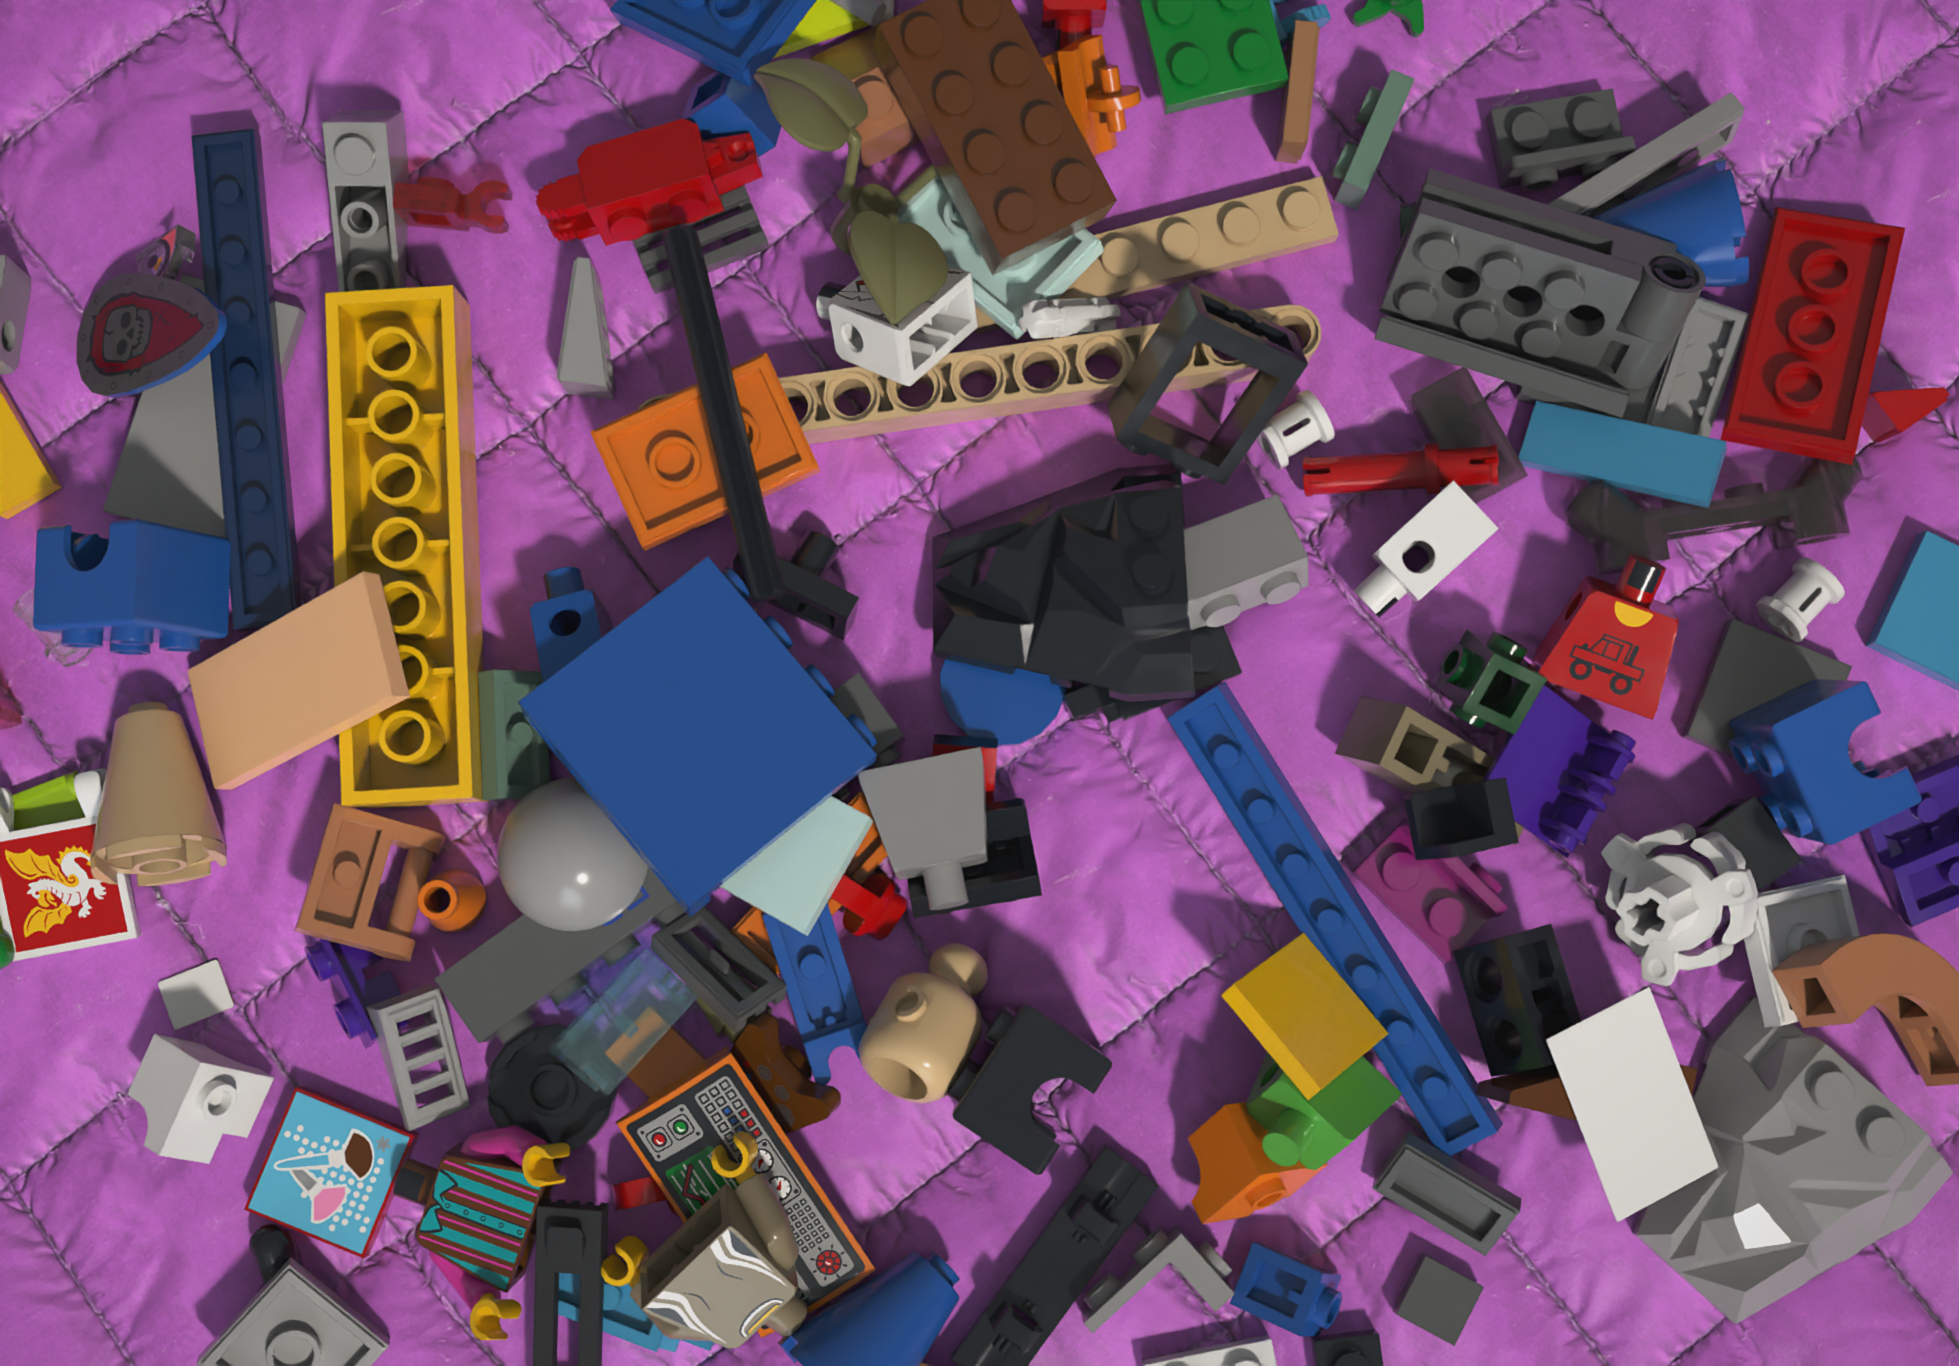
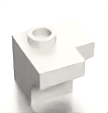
M154 1034L127 1095L138 1101L145 1109L148 1120L147 1135L143 1144L145 1147L159 1156L210 1164L223 1134L248 1138L274 1077L259 1068L229 1059L204 1044Z

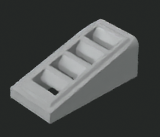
M577 257V260H574L556 378L568 394L613 400L615 399L614 392L616 389L601 279L590 258Z
M427 984L366 1007L373 1029L378 1037L377 1042L406 1130L411 1131L470 1107L448 1013L438 986ZM420 1014L424 1015L425 1025L399 1034L396 1023ZM431 1037L433 1048L405 1058L403 1047ZM435 1061L439 1062L441 1071L411 1082L409 1071ZM446 1083L448 1096L417 1107L415 1095Z

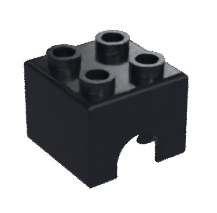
M1026 1001L1021 1002L1016 1010L1004 1004L984 1035V1040L992 1044V1047L980 1065L969 1058L961 1075L947 1096L956 1101L953 1109L955 1121L1034 1174L1040 1175L1044 1172L1061 1145L1054 1141L1057 1134L1038 1122L1032 1115L1030 1105L1034 1093L1043 1083L1049 1080L1065 1078L1078 1083L1095 1094L1110 1071L1112 1062L1103 1052Z

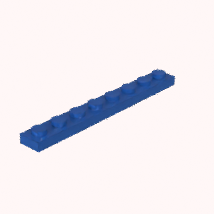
M1224 682L1167 718L1301 934L1305 933L1389 1033L1373 1046V1049L1434 1147L1452 1156L1497 1133L1503 1125L1501 1119L1487 1098L1476 1095L1478 1083L1227 683Z

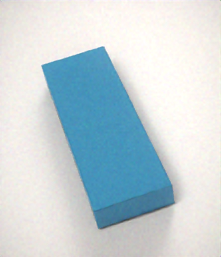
M1536 401L1518 461L1523 467L1709 508L1727 451V444L1723 440Z

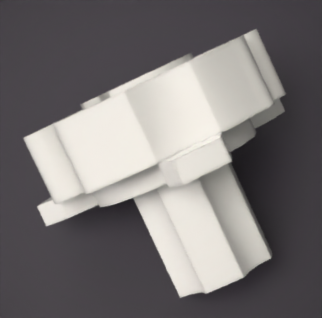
M1687 823L1657 830L1644 836L1639 841H1635L1627 835L1620 833L1601 852L1609 867L1613 869L1610 873L1605 899L1607 905L1612 910H1616L1617 914L1621 917L1615 926L1616 934L1637 955L1643 957L1641 960L1642 979L1666 987L1672 984L1679 969L1689 971L1713 966L1729 957L1733 952V944L1748 937L1754 931L1758 910V891L1751 870L1745 869L1746 861L1741 852L1721 833L1710 832L1695 839L1690 845L1692 849L1710 859L1718 874L1716 877L1713 876L1714 874L1703 863L1686 855L1664 853L1654 856L1664 845H1681L1695 838V829ZM1723 905L1728 906L1731 914L1730 924L1722 937V942L1712 948L1697 947L1712 937L1721 922Z

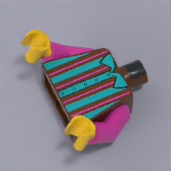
M510 1125L471 1134L465 1141L459 1142L444 1154L438 1168L408 1158L397 1176L393 1190L394 1196L425 1207L416 1233V1241L419 1245L429 1250L431 1260L472 1311L470 1314L471 1331L480 1340H506L508 1334L501 1328L500 1318L517 1319L520 1316L522 1309L520 1303L514 1299H501L500 1291L508 1293L525 1275L536 1243L537 1205L544 1198H551L555 1184L565 1183L566 1181L565 1176L559 1175L563 1160L559 1158L570 1155V1146L562 1142L548 1144L545 1140L518 1125Z

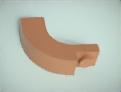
M1887 933L1827 940L1799 949L1772 970L1803 1028L1851 1024L1870 1007L1875 1006L1894 1026L1926 1086L1959 1085V973L1945 958L1927 945L1909 937Z

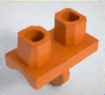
M1102 35L1083 36L1062 49L1042 56L1041 58L1058 90L1063 91L1064 101L1094 158L1102 152L1117 147L1115 132L1127 129L1124 109L1138 105L1141 102V95L1138 86L1121 85L1118 65L1106 66Z

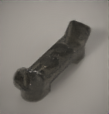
M1806 456L1783 490L1764 493L1763 483L1746 484L1724 490L1725 499L1711 501L1709 508L1663 499L1661 500L1662 508L1654 510L1645 509L1603 479L1590 480L1584 485L1564 513L1565 525L1593 544L1598 575L1621 573L1629 554L1639 555L1661 564L1670 559L1667 541L1770 525L1776 550L1816 544L1851 534L1844 502L1863 477L1861 465L1855 457L1852 465Z

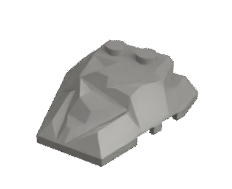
M1750 996L1708 1044L1701 1062L1706 1067L1693 1097L1719 1168L1643 1208L1632 1233L1729 1321L1737 1324L1840 1262L1842 1263L1881 1238L1912 1222L1953 1174V1171L1944 1157L1929 1145L1932 1139L1928 1133L1831 1047L1815 1036L1804 1034L1793 1023L1783 1026L1765 1027L1758 998Z

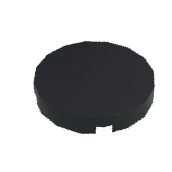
M561 1024L530 1028L506 1043L492 1062L488 1077L490 1079L488 1085L489 1096H487L489 1113L497 1127L518 1125L545 1140L548 1144L567 1143L570 1146V1152L598 1136L613 1114L618 1094L615 1065L604 1054L606 1050L603 1045L582 1029Z

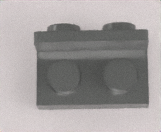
M1613 88L1491 109L1486 117L1500 188L1520 185L1523 192L1539 191L1559 182L1558 178L1581 175L1582 180L1587 181L1636 150L1634 136L1623 137Z

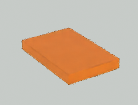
M767 352L732 367L731 370L762 497L764 498L821 472ZM698 383L590 431L641 547L645 551L729 513Z

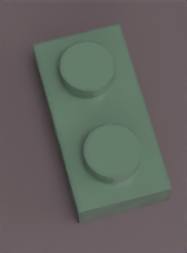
M1391 69L1382 90L1372 85L1370 86L1355 120L1366 125L1360 142L1356 145L1346 141L1332 173V177L1342 180L1334 201L1355 210L1358 209L1415 78Z
M495 669L478 672L482 800H521L534 789L550 782L549 747L524 718L518 701L543 683L541 672Z

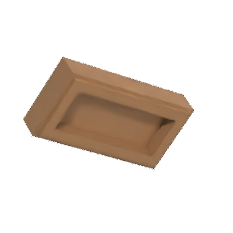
M1295 20L1288 41L1285 65L1289 79L1282 92L1275 159L1277 162L1297 164L1298 160H1301L1308 143L1320 30L1317 22Z

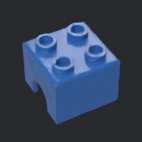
M141 519L112 521L109 525V539L99 537V534L87 535L72 532L71 525L40 528L37 531L33 627L39 631L61 634V646L101 648L103 647V640L110 641V653L147 655L150 654L151 644L159 642V649L164 651H200V640L224 638L228 634L231 542L225 537Z
M1813 679L1730 720V726L1736 736L1729 740L1731 753L1745 774H1754L1763 793V796L1757 799L1783 834L1833 845L1922 801L1921 794L1907 766L1893 773L1889 769L1880 774L1878 768L1866 769L1861 760L1852 763L1849 758L1848 744L1853 731L1861 723L1881 713L1866 681Z

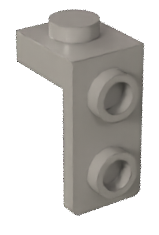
M1177 1226L1167 1234L1158 1228L1134 1249L1131 1255L1137 1262L1117 1279L1112 1273H1109L1086 1293L1083 1300L1088 1307L1081 1313L1083 1324L1090 1332H1095L1170 1262L1216 1312L1235 1294L1224 1279L1232 1269L1206 1240L1196 1248Z

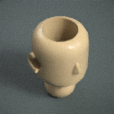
M949 943L939 947L929 960V973L914 972L899 976L889 988L874 1016L869 1019V1025L862 1035L859 1043V1055L864 1070L879 1087L895 1097L916 1103H930L945 1097L961 1075L982 1034L981 1011L972 997L978 995L987 983V964L978 952L960 943Z

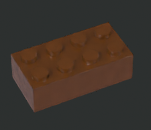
M927 0L878 24L872 49L992 275L1105 218L1117 199L1011 0Z

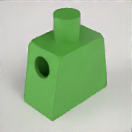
M1267 1052L1246 1102L1248 1113L1268 1131L1263 1138L1262 1147L1270 1160L1281 1166H1293L1299 1160L1307 1169L1317 1170L1353 1142L1396 1102L1402 1093L1361 1056L1310 1100H1307Z

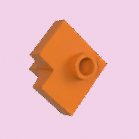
M1246 1102L1225 1104L1187 1138L1200 1168L1199 1188L1191 1202L1202 1224L1248 1217L1255 1210L1263 1209L1282 1198L1290 1197L1328 1164L1326 1162L1317 1170L1307 1169L1299 1160L1293 1166H1281L1270 1160L1262 1147L1263 1138L1268 1131L1248 1113Z

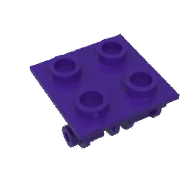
M1544 685L1516 734H1509L1483 780L1506 777L1514 821L1557 853L1568 858L1569 854L1574 852L1577 845L1585 846L1588 841L1586 835L1598 816L1596 812L1604 813L1607 805L1601 800L1604 795L1614 796L1617 789L1611 784L1612 780L1618 781L1627 764L1633 763L1636 758L1635 754L1631 752L1636 741L1617 730H1613L1609 734Z

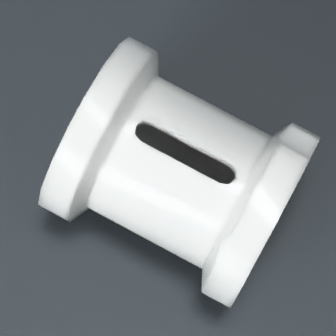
M1303 390L1298 393L1296 397L1297 402L1273 415L1256 439L1267 459L1278 470L1288 466L1289 457L1314 442L1320 440L1322 443H1327L1334 439V429L1325 409L1309 390ZM1298 423L1302 424V428L1288 436L1283 435V432Z
M1804 557L1794 563L1792 566L1794 574L1772 597L1764 596L1756 603L1759 615L1774 631L1783 635L1788 640L1797 643L1808 635L1806 626L1828 603H1838L1845 595L1843 586L1829 570L1818 562Z

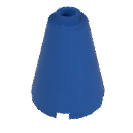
M1724 158L1703 164L1591 217L1677 244L1676 252L1692 259L1703 270L1706 277L1704 287H1734L1746 284L1749 280V257L1736 258L1734 247L1740 246L1741 238L1746 237V231L1735 180L1731 169L1725 170L1726 160Z
M913 1251L802 1323L794 1334L783 1337L778 1344L794 1364L798 1361L802 1366H920L960 1299L957 1292L953 1289V1286L960 1279L952 1268L935 1252L932 1251L924 1259L920 1254Z

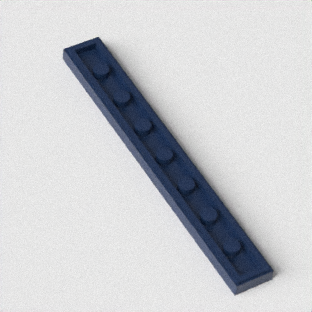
M254 128L191 136L205 294L215 300L227 318L225 335L210 352L225 536L231 542L230 595L233 629L239 632L260 630L302 606L261 137Z

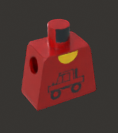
M1629 554L1616 585L1595 577L1586 576L1535 651L1531 660L1533 667L1548 678L1546 681L1653 720L1657 712L1679 624V619L1673 608L1654 599L1667 570L1666 567L1648 558Z

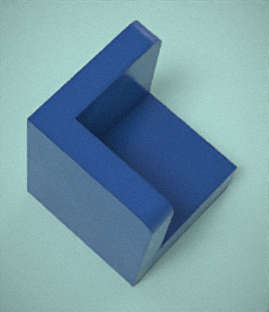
M717 70L692 86L682 118L698 124L704 140L750 133L759 157L776 147L782 127L772 113L764 91L757 81L750 87Z

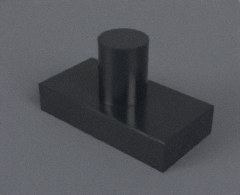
M807 531L789 562L777 556L785 593L777 599L766 602L844 641L855 621L859 597L824 580L826 573L839 552V547L824 534L816 531ZM738 551L733 560V570L747 586Z

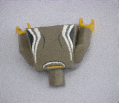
M738 1131L733 1135L734 1143L742 1153V1163L732 1162L722 1145L714 1148L711 1155L713 1169L719 1175L726 1178L735 1177L739 1184L735 1190L724 1184L650 1257L647 1246L642 1240L635 1236H626L615 1244V1250L618 1255L623 1257L627 1265L615 1254H611L602 1262L601 1275L605 1282L618 1287L628 1283L632 1288L629 1296L661 1333L670 1339L712 1341L725 1348L732 1349L740 1347L764 1324L784 1337L791 1336V1334H794L799 1329L806 1317L807 1304L795 1295L799 1287L795 1265L799 1255V1248L788 1215L766 1175L764 1173L756 1174L752 1167L758 1156V1145L755 1139L744 1131Z

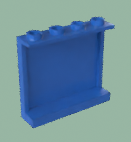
M708 556L518 701L524 718L689 917H692L711 901L710 894L850 780L862 771L874 769L877 754L872 749L877 744V741L864 722L853 713L845 718L830 700L835 695V692L824 675L812 664L805 669L788 651L793 646V643L783 627L770 615L762 620L747 603V600L751 597L742 579L730 567L720 571Z

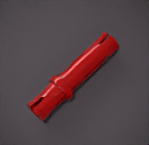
M1439 443L1425 444V450L1325 457L1304 456L1303 470H1306V474H1303L1305 496L1313 497V495L1422 488H1426L1427 494H1439L1441 487H1447L1452 481L1458 486L1490 484L1492 486H1499L1498 445L1440 449Z

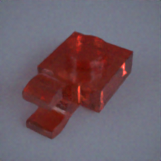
M421 177L417 179L416 184H395L393 208L408 226L469 231L470 227H477L489 233L501 234L508 232V222L503 216L487 215L486 207L495 199L512 200L513 193L507 184L496 180L482 182L472 192L462 194L458 188H455L453 183L447 180Z

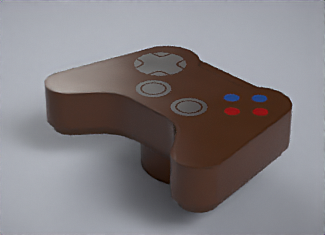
M761 1013L758 1017L754 1018L745 1027L730 1050L784 1133H790L827 1119L841 1104V1095L835 1087L820 1085L811 1081V1067L805 1056L795 1047L779 1042L778 1021L769 1013Z

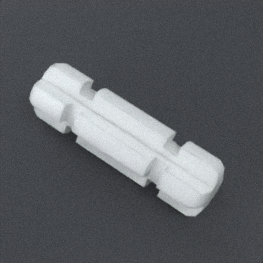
M1106 297L1053 299L1048 301L1032 300L1022 306L1023 317L1018 320V325L1022 332L1028 331L1033 339L1059 338L1116 330V319L1121 316V310L1117 304L1111 305Z

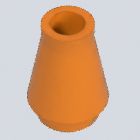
M448 869L435 875L421 888L417 903L422 914L427 917L433 926L444 932L458 933L470 929L480 920L486 906V894L481 882L470 872L462 869ZM445 889L450 895V904L442 912L439 907L442 903L440 893Z

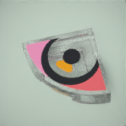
M179 224L175 225L136 255L137 274H151L174 280L183 259L189 263L193 261L195 233Z

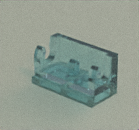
M645 948L636 953L547 1049L595 1092L600 1090L603 1094L609 1095L693 1004L698 996Z

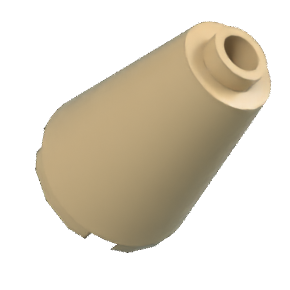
M144 702L135 704L128 708L127 714L120 716L115 721L90 855L93 878L104 883L118 885L117 873L137 874V886H158L176 884L208 876L211 874L210 862L215 860L222 868L227 864V846L183 718L180 714L169 711L168 706L163 703Z

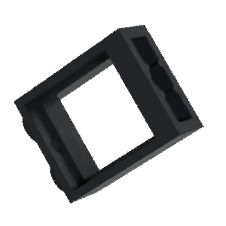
M1186 282L1107 404L1117 440L1125 448L1138 455L1151 453L1170 461L1176 469L1181 470V473L1191 478L1199 479L1204 476L1225 485L1308 365L1295 332ZM1198 341L1259 369L1211 441L1150 415Z

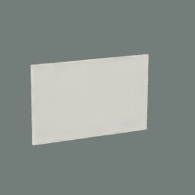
M1650 987L1546 1039L1616 1222L1719 1168Z

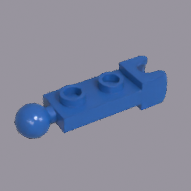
M828 903L825 905L808 936L767 913L761 912L782 980L787 985L786 993L815 1083L826 1085L831 1080L828 1064L831 1052L837 1047L848 1046L855 1050L860 1060L859 1043L867 1028Z

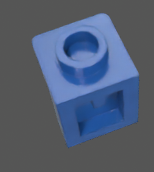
M1252 1242L1230 1304L1298 1336H1319L1322 1328L1328 1329L1333 1324L1339 1312L1342 1293L1337 1291L1341 1275L1329 1269L1314 1267L1263 1243Z

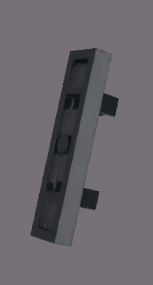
M1105 1144L951 1354V1360L959 1366H1028L1159 1185ZM1011 1304L1038 1324L1032 1326L1024 1322L1014 1312Z

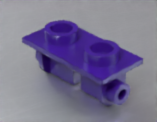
M308 935L312 944L304 947L306 957L320 982L330 978L341 1000L334 1004L333 1008L343 1031L350 1040L359 1036L365 1049L371 1047L378 1037L373 1029L366 1007L401 995L390 970L369 980H366L362 972L363 969L382 961L383 957L370 951ZM408 1019L396 1023L398 1031L410 1025Z

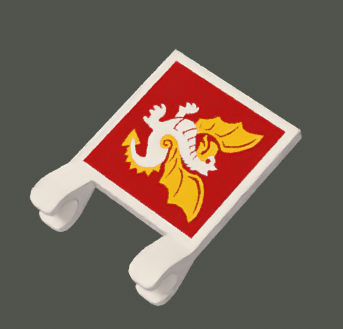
M106 768L79 773L74 778L75 792L85 817L20 830H14V803L11 791L8 788L0 787V916L4 934L9 936L14 944L15 955L13 961L134 939L141 936L129 874L117 873L118 885L93 878L91 872L90 855Z

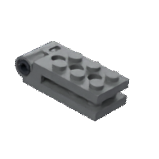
M1429 168L1390 265L1386 281L1389 283L1383 295L1380 312L1619 387L1638 390L1647 388L1654 382L1705 286L1706 277L1696 262L1676 252L1677 244Z

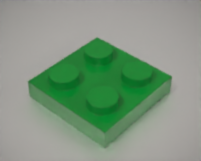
M1136 0L1164 115L1286 87L1289 77L1269 0Z

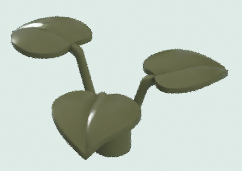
M789 58L770 62L759 67L754 73L753 78L762 87L776 120L792 138L809 149L823 152L838 150L847 142L848 154L843 185L837 192L838 199L844 205L830 224V235L839 249L852 256L866 287L891 325L899 323L914 309L934 297L945 284L948 277L947 259L935 238L917 224H899V219L896 216L903 205L938 175L934 164L932 163L896 197L888 189L878 184H868L856 188L855 180L862 138L854 128L861 125L866 119L868 106L854 83L837 69L815 60Z

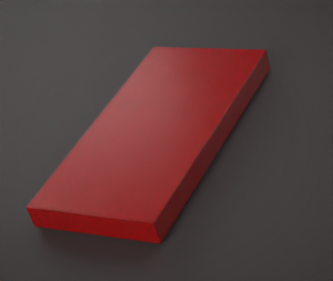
M1775 207L1720 440L1852 465L1905 227Z

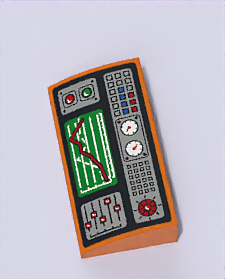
M727 1046L616 1121V1124L683 1223L699 1210L724 1184H727L734 1190L739 1186L735 1177L726 1178L719 1175L713 1169L711 1155L714 1148L722 1145L732 1162L742 1163V1153L735 1145L733 1135L738 1131H744L755 1139L758 1145V1156L752 1167L756 1174L764 1173L780 1199L788 1215L799 1248V1255L795 1262L799 1287L795 1295L806 1302L807 1314L832 1300L876 1270ZM765 1324L757 1330L761 1338L775 1332Z

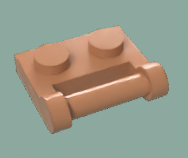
M334 803L328 815L294 932L370 951L392 960L411 961L416 941L410 937L419 908L417 903L418 894L426 883L433 857H440L445 837L432 830ZM395 845L407 850V855L384 931L369 927L368 923L390 847Z

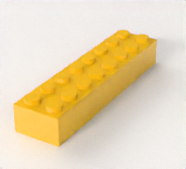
M453 285L325 293L334 587L361 572L380 575L410 695L409 698L339 733L341 805L358 809L489 802V800H482L478 672L484 671L470 305Z

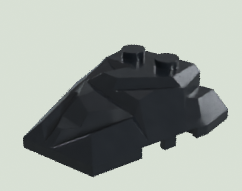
M1173 464L1117 468L932 537L933 651L935 657L1012 675L1017 668L1049 675L1051 684L1071 688L1073 681L1109 689V696L1111 698L1129 702L1195 697L1181 470L1176 469Z

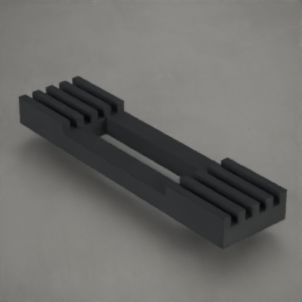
M544 1198L537 1205L533 1366H557L559 1273L580 1274L578 1366H602L604 1279L601 1275V1265L607 1258L609 1203L601 1202L600 1205H594V1202L587 1201L585 1204H580V1201L575 1200L571 1203H566V1200L558 1199L557 1202H551V1199Z

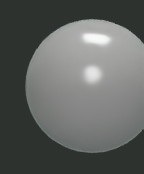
M563 778L543 784L522 798L506 818L497 846V867L500 880L513 904L533 921L543 926L563 931L587 930L614 919L635 899L648 869L645 862L575 778Z

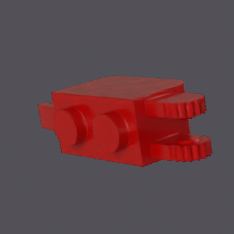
M682 118L587 146L577 159L579 173L557 179L555 183L549 182L548 185H543L542 189H538L539 194L535 195L537 198L535 203L541 215H545L546 219L549 220L547 225L554 238L557 237L559 242L561 240H564L565 243L567 241L573 242L574 239L582 240L600 234L605 246L621 241L636 240L645 234L679 224L694 223L706 216L725 211L721 195L763 177L762 166L750 133L704 140L698 124Z

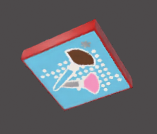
M304 1086L295 1087L244 1210L365 1258L370 1255L394 1197L393 1190L397 1176L405 1161L410 1158L420 1133L412 1130L408 1131L405 1127Z

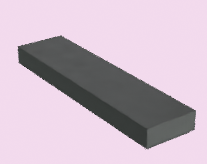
M1391 315L1381 317L1374 338L1621 418L1624 415L1630 398L1626 388Z

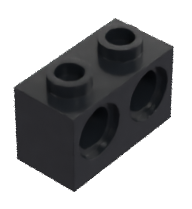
M1552 925L1536 927L1454 950L1455 961L1491 1077L1555 1064L1546 1039L1581 1022V1018Z

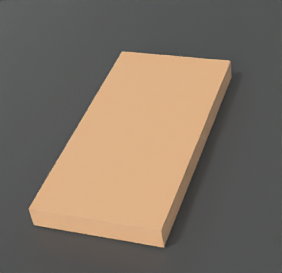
M368 572L357 574L187 670L214 789L232 790L410 697L380 575Z

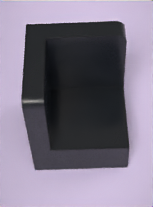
M1506 777L1464 782L1409 794L1404 798L1416 860L1454 858L1519 843Z
M1755 796L1731 801L1694 828L1696 837L1688 841L1691 845L1695 839L1713 831L1721 833L1741 852L1746 861L1745 869L1751 870L1757 891L1802 860ZM1695 851L1698 856H1704L1699 852Z

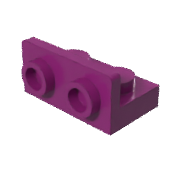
M1403 818L1351 872L1442 963H1448L1454 957V950L1461 949L1492 917H1499L1508 908L1497 896L1502 890L1501 885L1479 864L1473 862L1467 867L1458 857L1416 860L1407 818Z

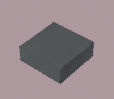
M1421 1253L1392 1311L1396 1315L1455 1346L1484 1287Z

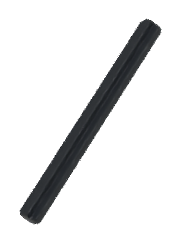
M684 225L665 231L662 238L749 596L754 602L774 600L784 595L785 587L699 235L694 226Z

